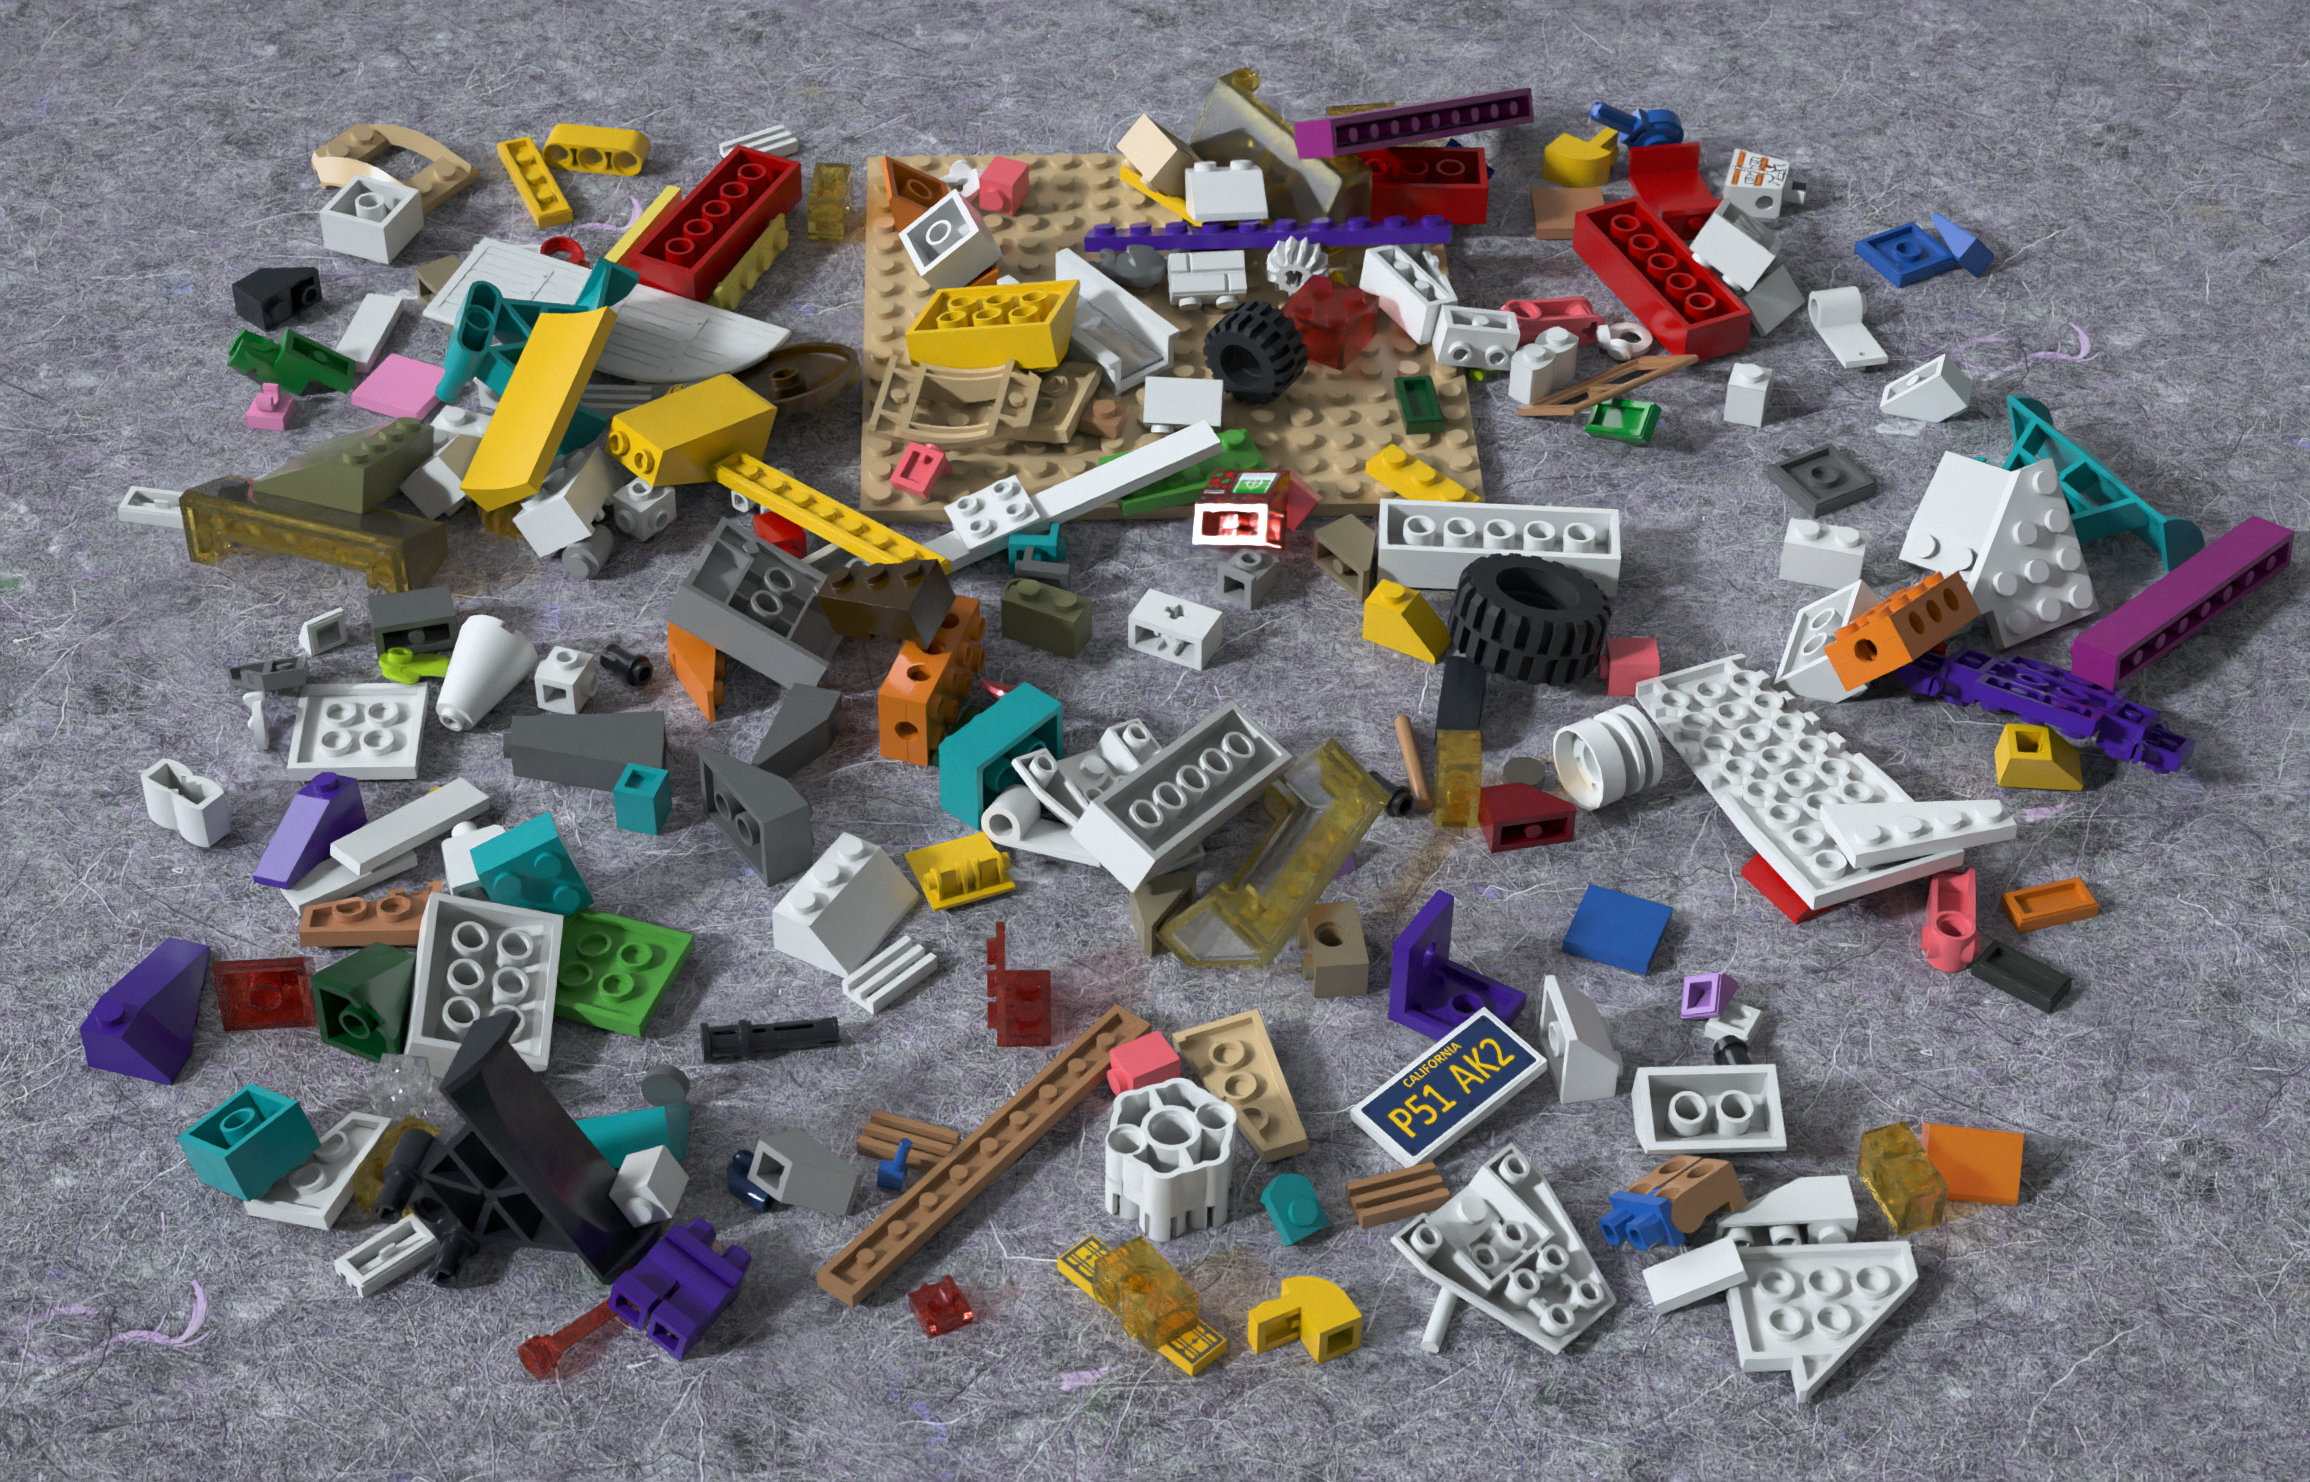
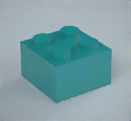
M550 811L469 850L477 876L493 903L563 915L564 918L595 903L586 876Z
M248 1083L177 1137L201 1182L246 1202L265 1195L272 1188L274 1182L287 1172L304 1165L309 1155L322 1146L298 1101L253 1083Z

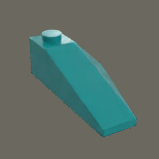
M689 1102L574 1120L612 1167L621 1168L626 1155L665 1145L676 1161L686 1159L691 1111Z

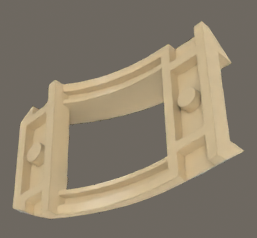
M356 123L317 149L311 159L315 174L318 173L321 181L320 187L324 190L331 186L343 188L355 174L419 189L423 216L480 177L481 173L436 140L415 130L389 124L365 125ZM392 145L410 149L434 161V163L404 183L367 162Z
M891 354L868 426V436L904 445H909L911 441L923 446L929 443L943 450L979 447L1016 436L1027 435L1042 379L1029 371L1028 375L1024 374L1014 367L1015 360L1008 358L1005 365L979 369L943 367L920 362L919 367L897 362L898 356ZM919 398L946 403H972L996 399L990 422L948 427L912 422Z

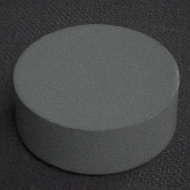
M1516 757L1504 765L1503 784L1522 782L1539 790L1543 789L1545 768L1539 761L1529 757Z
M667 1064L651 1067L641 1085V1092L644 1098L654 1107L684 1103L690 1090L687 1076L678 1068Z

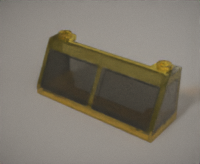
M1247 67L1236 69L1231 73L1217 77L1188 145L1203 161L1216 162V167H1230V161L1251 160L1252 166H1258L1262 170L1268 219L1257 220L1263 225L1275 224V221L1279 219H1295L1297 224H1309L1312 219L1332 218L1333 223H1348V219L1352 217L1370 218L1373 173L1371 166L1355 154L1340 155L1334 158L1298 159L1297 147L1294 141L1295 128L1252 94L1253 91L1259 88L1260 78ZM1357 245L1320 246L1321 252L1331 256Z
M232 474L187 489L178 499L190 561L204 565L210 564L216 556L215 552L224 554L231 545L230 541L365 572L368 588L375 590L379 586L388 594L424 589L449 554L445 523L373 507L364 514H358L254 491L253 483L257 480Z

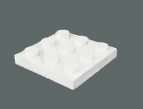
M427 682L414 685L403 683L302 685L287 765L289 781H312L316 775L322 772H334L337 775L357 778V780L417 779L429 698Z

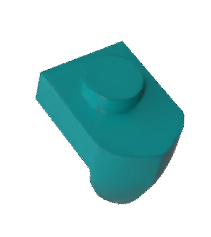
M1286 1173L1275 1176L1262 1191L1260 1202L1265 1205L1284 1246L1291 1245L1330 1224L1309 1179L1302 1174Z

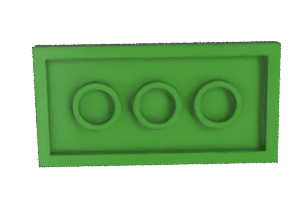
M1245 428L1227 430L1216 434L1221 441L1223 452L1120 497L1115 501L1125 517L1199 501L1201 496L1210 499L1216 496L1229 495L1227 493H1231L1234 488L1233 484L1236 485L1234 481L1237 479L1239 472L1271 471ZM1120 452L1115 455L1099 458V466L1130 452ZM1217 472L1224 473L1221 477L1214 476ZM1234 472L1232 477H1225L1226 473ZM1214 478L1220 479L1218 483H1211L1212 479L1215 480ZM1225 478L1231 479L1229 483H1221L1223 479L1226 480ZM1206 489L1225 490L1224 493H1203Z

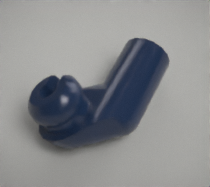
M738 1150L733 1154V1161L728 1163L727 1166L728 1190L735 1198L766 1213L773 1206L775 1198L747 1179L754 1153L747 1150Z

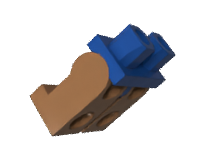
M1676 1154L1632 1184L1626 1191H1617L1608 1197L1613 1210L1599 1219V1225L1609 1245L1620 1246L1627 1240H1630L1637 1250L1643 1251L1649 1250L1656 1244L1677 1247L1686 1241L1683 1233L1696 1231L1702 1225L1705 1217L1713 1211L1735 1212L1748 1204L1730 1161L1702 1159V1157Z

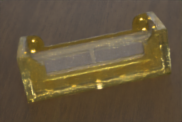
M1333 737L1329 738L1277 775L1265 789L1262 795L1263 808L1274 821V824L1229 884L1226 885L1224 882H1221L1208 895L1179 915H1173L1168 918L1155 936L1186 966L1267 964L1277 957L1392 796Z

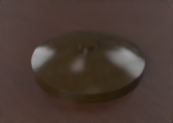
M809 342L776 348L769 352L768 357L763 361L730 375L776 406L778 409L775 418L819 407L840 397L858 382L862 370L858 355L851 347L832 342Z

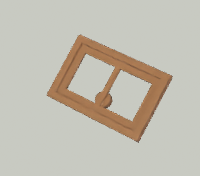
M1696 354L1639 356L1517 408L1518 415H1575L1699 361V358ZM1657 369L1624 384H1606L1636 370ZM1585 392L1588 393L1589 399L1580 403L1557 405Z

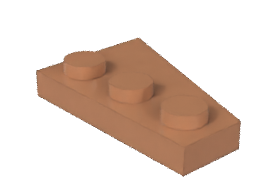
M443 880L427 882L428 890L405 894L403 887L387 890V897L369 902L357 896L307 906L304 909L299 930L301 947H368L376 942L386 945L417 947L421 920L430 893L432 891L444 894Z

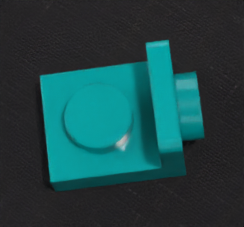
M1051 522L1050 536L1010 534L1009 574L1014 575L1016 560H1023L1026 546L1035 547V561L1052 563L1066 561L1067 537H1060L1059 522Z

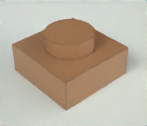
M1093 397L1080 418V432L1116 440L1129 418V405Z

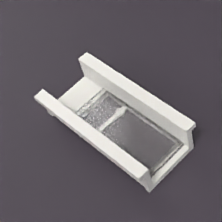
M1069 248L1056 253L1055 281L1079 279L1080 291L1067 355L1079 363L1101 364L1103 375L1101 380L1111 387V393L1114 395L1144 382L1146 376L1154 377L1174 367V339L1180 337L1179 329ZM1010 275L997 280V285L1020 283Z

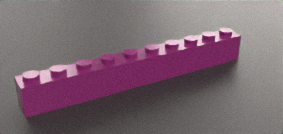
M1531 87L1494 90L1294 122V141L1297 147L1298 159L1335 157L1533 123Z

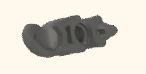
M1135 244L1128 245L1126 252L1117 256L1112 249L1103 248L1100 250V258L1103 260L1098 263L1095 261H1088V263L1121 287L1148 289L1159 284L1164 276L1168 274L1167 263L1169 254L1187 252L1183 248H1176L1161 256L1152 246Z

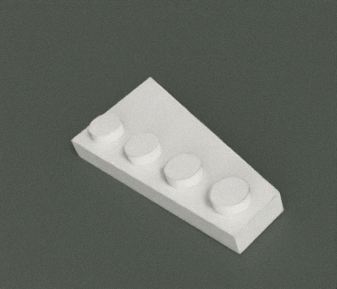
M1999 800L1821 804L1819 816L1854 869L2015 839L2017 831L2016 822Z

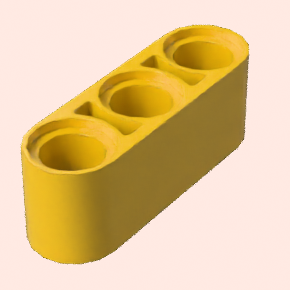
M564 123L558 124L552 129L543 148L542 156L549 166L559 170L634 176L642 169L650 150V142L643 133L635 130Z

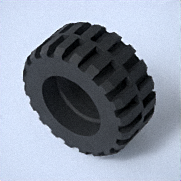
M1501 553L1491 554L1488 558L1482 556L1476 559L1462 571L1448 619V632L1455 648L1460 654L1465 653L1467 660L1475 665L1480 664L1484 667L1485 671L1504 675L1505 679L1515 682L1516 680L1527 681V684L1531 685L1547 683L1549 686H1559L1562 682L1571 684L1579 679H1583L1597 666L1612 611L1604 591L1599 590L1598 585L1592 579L1584 578L1583 573L1575 569L1565 568L1564 564L1556 561L1542 560V557L1531 555V557L1521 556L1520 553H1509V555L1503 556Z

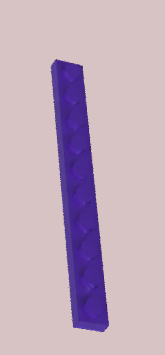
M1426 215L1421 217V221H1407L1405 216H1389L1384 219L1385 222H1370L1368 217H1352L1348 219V223H1333L1332 218L1312 219L1309 224H1297L1295 219H1279L1275 221V224L1260 225L1259 220H1242L1238 222V225L1224 226L1223 221H1206L1202 223V226L1188 227L1187 222L1177 221L1167 223L1166 227L1152 228L1151 223L1140 222L1131 224L1130 228L1116 229L1115 224L1104 223L1094 226V229L1089 230L1084 237L1085 252H1100L1103 248H1109L1113 251H1126L1128 245L1135 244L1152 246L1155 250H1173L1176 248H1183L1185 250L1272 248L1277 244L1278 240L1287 242L1291 235L1297 241H1302L1307 236L1308 244L1320 243V246L1450 243L1453 236V220H1444L1442 215Z

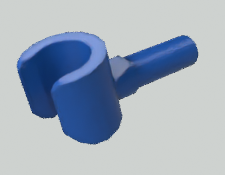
M903 1138L900 1141L894 1161L881 1160L877 1176V1186L879 1188L902 1190L904 1175H906L908 1170L906 1160L912 1146L910 1139Z

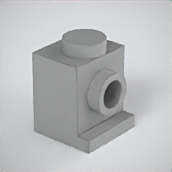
M1242 547L1227 563L1221 562L1218 565L1217 597L1251 611L1276 586L1277 561L1265 549L1253 551ZM1241 582L1245 584L1244 590L1237 587Z

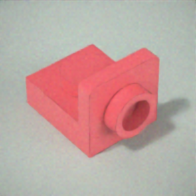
M911 441L889 481L893 488L927 500L939 476L949 477L953 470L946 458V453L941 448L929 443L923 446Z

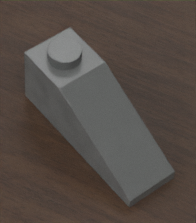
M794 683L755 754L751 765L787 779L830 750L837 734L842 735L847 725L848 713L842 707V692Z

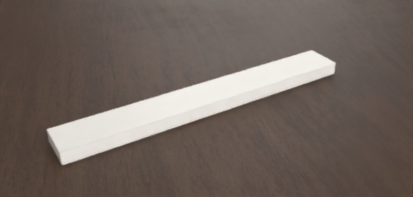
M1205 419L1029 497L1042 520L1013 534L1037 535L1050 529L1051 522L1062 524L1223 452L1221 441ZM957 530L924 543L922 546L949 559L951 570L954 572L1008 548L1010 535L970 553Z

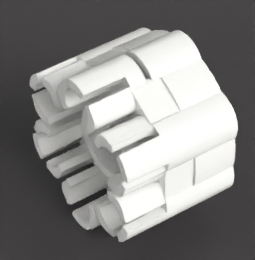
M1172 1078L1163 1083L1152 1084L1138 1090H1127L1120 1093L1114 1100L1110 1131L1106 1135L1105 1206L1108 1212L1112 1215L1117 1212V1197L1120 1195V1218L1135 1220L1139 1217L1140 1228L1144 1233L1149 1232L1150 1239L1158 1242L1170 1241L1171 1218L1172 1235L1176 1238L1186 1229V1217L1192 1228L1207 1229V1207L1212 1206L1213 1227L1221 1226L1227 1218L1228 1189L1231 1187V1181H1234L1237 1114L1233 1106L1219 1100L1211 1093L1197 1087L1194 1082L1185 1078Z

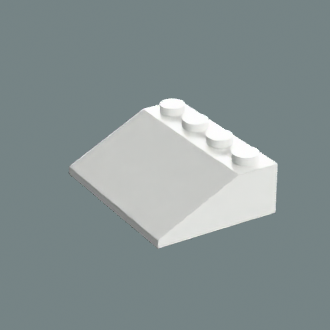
M431 891L421 920L401 1071L444 1078L472 1022L515 1010L522 1019L508 1042L533 1072L546 1071L549 1059L564 916Z

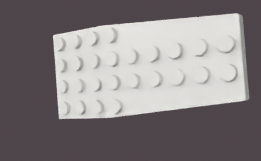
M1744 654L1732 655L1636 683L1635 698L1744 838L1813 911L1963 865L1965 851L1957 849L1854 869L1820 820L1821 804L1915 801L1862 753L1852 756L1846 751L1847 741L1837 732L1827 735L1820 729L1821 719L1812 711L1803 714L1794 707L1795 697L1787 690L1780 693L1775 691L1770 686L1771 677L1763 670L1754 672L1746 666V656Z

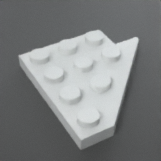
M2052 458L2038 461L2011 472L1967 583V587L1981 614H1985L1995 649L2010 647L2100 610Z
M1909 1241L1737 1247L1749 1280L1725 1289L1742 1372L1791 1370L1798 1403H1806L1916 1290L1918 1274Z

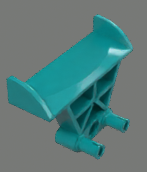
M599 256L573 305L502 298L500 290L490 282H473L456 314L444 359L445 373L436 387V396L443 402L455 403L465 383L476 377L502 397L540 313H582L605 306L611 307L630 294L639 282L640 274ZM493 335L496 336L502 345L491 346ZM581 397L555 456H563L578 448L582 449L596 440L607 426V416L581 406Z
M2013 394L2006 398L2014 448L2001 469L2012 472L2039 461L2035 458L2036 455L2042 460L2052 458L2056 471L2060 473L2058 478L2079 544L2130 530L2162 556L2163 569L2168 573L2204 548L2205 542L2202 532L2190 519L2179 515L2162 516L2144 502L2107 464L2084 446L2053 427L2054 423L2050 410L2039 399L2027 394ZM1984 457L1972 458L1974 460L1991 465L1989 461L1986 462L1987 460ZM2083 492V493H2084L2085 495H2087L2090 499H2092L2095 503H2097V504L2099 505V507L2094 506L2091 502H2089L2086 498H2084L2080 493Z

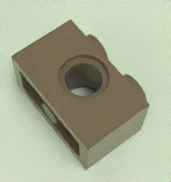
M1356 901L1304 904L1303 922L1295 924V940L1297 949H1304L1305 954H1302L1301 957L1302 977L1304 981H1311L1314 998L1367 995L1369 959Z

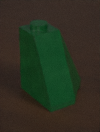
M376 942L315 973L310 980L322 1042L399 1071L402 1068L416 956L403 949Z

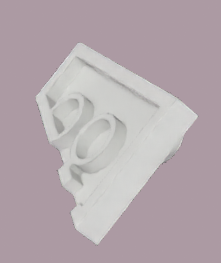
M352 1111L319 1138L322 1146L309 1155L304 1165L287 1172L277 1180V1183L265 1195L250 1202L243 1201L247 1214L329 1230L397 1133L393 1119Z

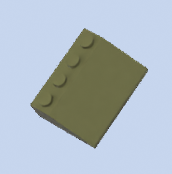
M400 417L394 421L326 440L254 482L253 490L364 514L401 490L399 486L410 474L433 455L434 426L420 424V420L414 417Z

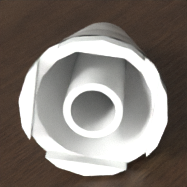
M487 615L470 616L462 625L436 705L439 720L445 727L453 731L472 729L532 672L538 654L534 645L522 632L516 629L511 634L501 628L504 621Z

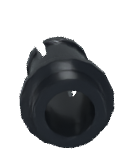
M609 644L604 648L603 652L613 656L615 660H610L601 655L600 664L603 668L623 676L626 683L631 686L645 685L651 679L653 665L646 656H635L616 644Z
M1375 770L1368 772L1362 778L1361 783L1368 786L1369 789L1362 785L1359 786V792L1383 806L1385 813L1390 817H1403L1412 808L1414 797L1411 795L1410 789L1405 785L1397 786Z
M1727 1035L1720 1038L1714 1044L1713 1059L1717 1065H1753L1747 1055L1748 1046L1743 1039H1739L1735 1035Z

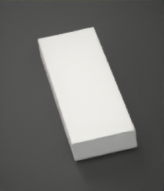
M367 293L335 350L356 361L355 372L369 373L404 310L403 297Z
M411 849L361 876H358L336 859L330 858L319 863L289 890L280 888V891L298 915L302 917L307 906L340 900L417 866V856Z

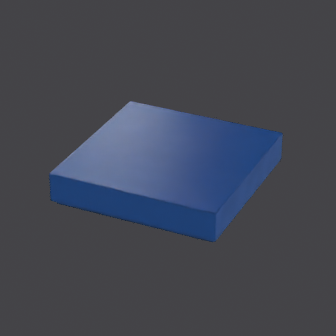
M1914 222L1859 240L1855 245L1854 252L1898 289L1953 270L1957 266V260L1953 253Z
M1589 884L1563 939L1562 951L1647 975L1671 921L1673 907Z

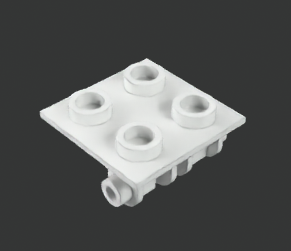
M1015 475L999 480L987 488L969 496L961 497L956 502L944 506L947 515L953 523V530H957L969 553L1042 520Z

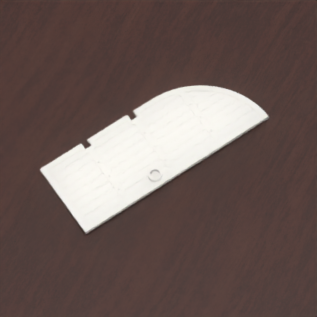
M484 237L425 308L423 316L454 325L457 311L471 284L475 281H486L495 285L500 290L502 298L573 305L592 269ZM637 283L627 297L609 307L618 317L594 369L614 376L650 383L680 384L701 382L727 372L735 374L766 359L769 352L781 347L792 335V332L789 329Z

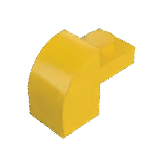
M1606 127L1589 142L1563 133L1545 148L1542 178L1568 188H1596L1609 182L1610 166L1614 165L1619 155V147H1617L1618 131Z
M1313 1276L1289 1277L1282 1280L1280 1298L1265 1301L1256 1308L1249 1310L1247 1342L1256 1355L1300 1338L1319 1365L1360 1348L1363 1316L1348 1295L1334 1283Z

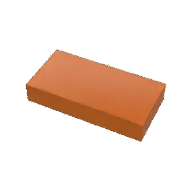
M2080 876L2002 893L1999 902L2000 907L2018 934L2095 917L2099 909L2098 902Z

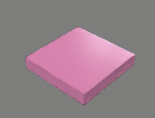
M391 353L351 394L352 404L394 418L414 417L421 422L441 401L436 396L435 390L445 370L438 366Z

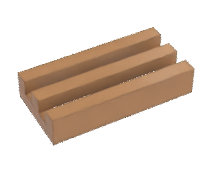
M874 1109L870 1115L871 1122H867L863 1128L864 1135H860L856 1141L857 1154L877 1160L894 1161L899 1145L875 1138L900 1144L903 1138H908L912 1142L906 1160L908 1168L928 1173L960 1144V1132ZM917 1149H918V1150L925 1151V1152L933 1153V1154H936V1155H940L941 1157L935 1156V1155H932V1154H928V1153H924V1152H921V1151H917Z
M1433 1161L1348 1182L1345 1188V1197L1361 1229L1420 1215L1423 1212L1435 1211L1450 1200L1448 1189H1443V1180L1440 1174L1436 1175V1166ZM1430 1190H1431V1192H1428V1193H1424V1194H1420V1195H1416V1196H1412V1197L1406 1198L1407 1196H1411V1195H1414V1194H1418V1193H1422V1192H1426V1191H1430ZM1387 1201H1388V1203H1385V1204L1373 1206V1207L1366 1208V1209L1364 1208V1207H1368V1206H1371V1205H1375V1204H1379V1203H1383V1202H1387Z

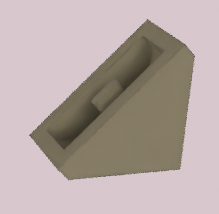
M1183 871L1155 876L1134 893L1129 890V914L1144 955L1152 958L1195 907L1196 873Z

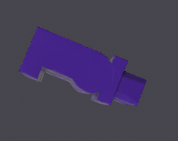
M701 1217L696 1218L684 1228L676 1223L667 1232L666 1237L657 1242L643 1260L630 1272L625 1271L613 1282L607 1306L640 1332L649 1325L646 1336L678 1361H681L721 1316L727 1306L729 1307L737 1299L742 1280L752 1260L751 1255L738 1245H731L722 1256L709 1248L715 1242L717 1233L713 1226ZM627 1299L639 1307L641 1311L632 1309L628 1305ZM665 1328L672 1332L674 1335H676L679 1338V1340H674L667 1335Z

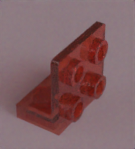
M996 921V938H987V965H996V970H987V997H996V1002H988V1029H997V1047H1051L1050 970H1006L1005 921Z

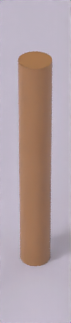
M1401 715L1394 720L1395 729L1416 807L1419 811L1426 812L1433 807L1432 797L1411 720L1408 716Z

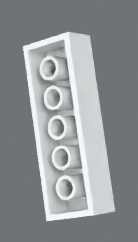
M1380 499L1377 585L1382 579H1386L1405 587L1431 588L1436 590L1457 589L1462 571L1476 559L1482 556L1488 558L1491 554L1501 553L1503 556L1509 555V553H1520L1521 556L1525 557L1533 555L1542 557V560L1562 563L1565 568L1575 569L1583 573L1584 578L1592 579L1598 585L1599 590L1604 591L1606 596L1617 597L1621 563L1619 510Z
M1231 700L1092 800L1070 832V835L1113 874L1119 882L1134 893L1269 790L1293 756Z

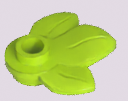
M394 647L390 648L387 653L379 656L378 664L382 668V675L384 677L406 685H414L421 676L445 678L451 659L436 654L413 655V652L407 648Z

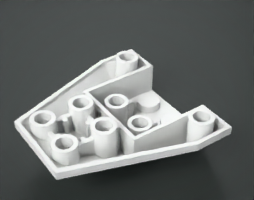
M1135 718L1108 727L1095 749L1056 761L1047 748L1016 757L1011 764L1046 808L1073 829L1092 800L1163 749L1141 720ZM1201 842L1156 876L1202 860L1206 854Z
M1512 1143L1483 1164L1470 1184L1429 1217L1423 1212L1390 1240L1424 1276L1555 1355L1561 1352L1617 1302L1545 1176Z

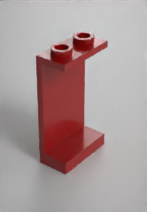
M1699 142L1630 147L1628 180L1636 196H1639L1682 241L1694 240L1723 201V199H1713L1698 171Z

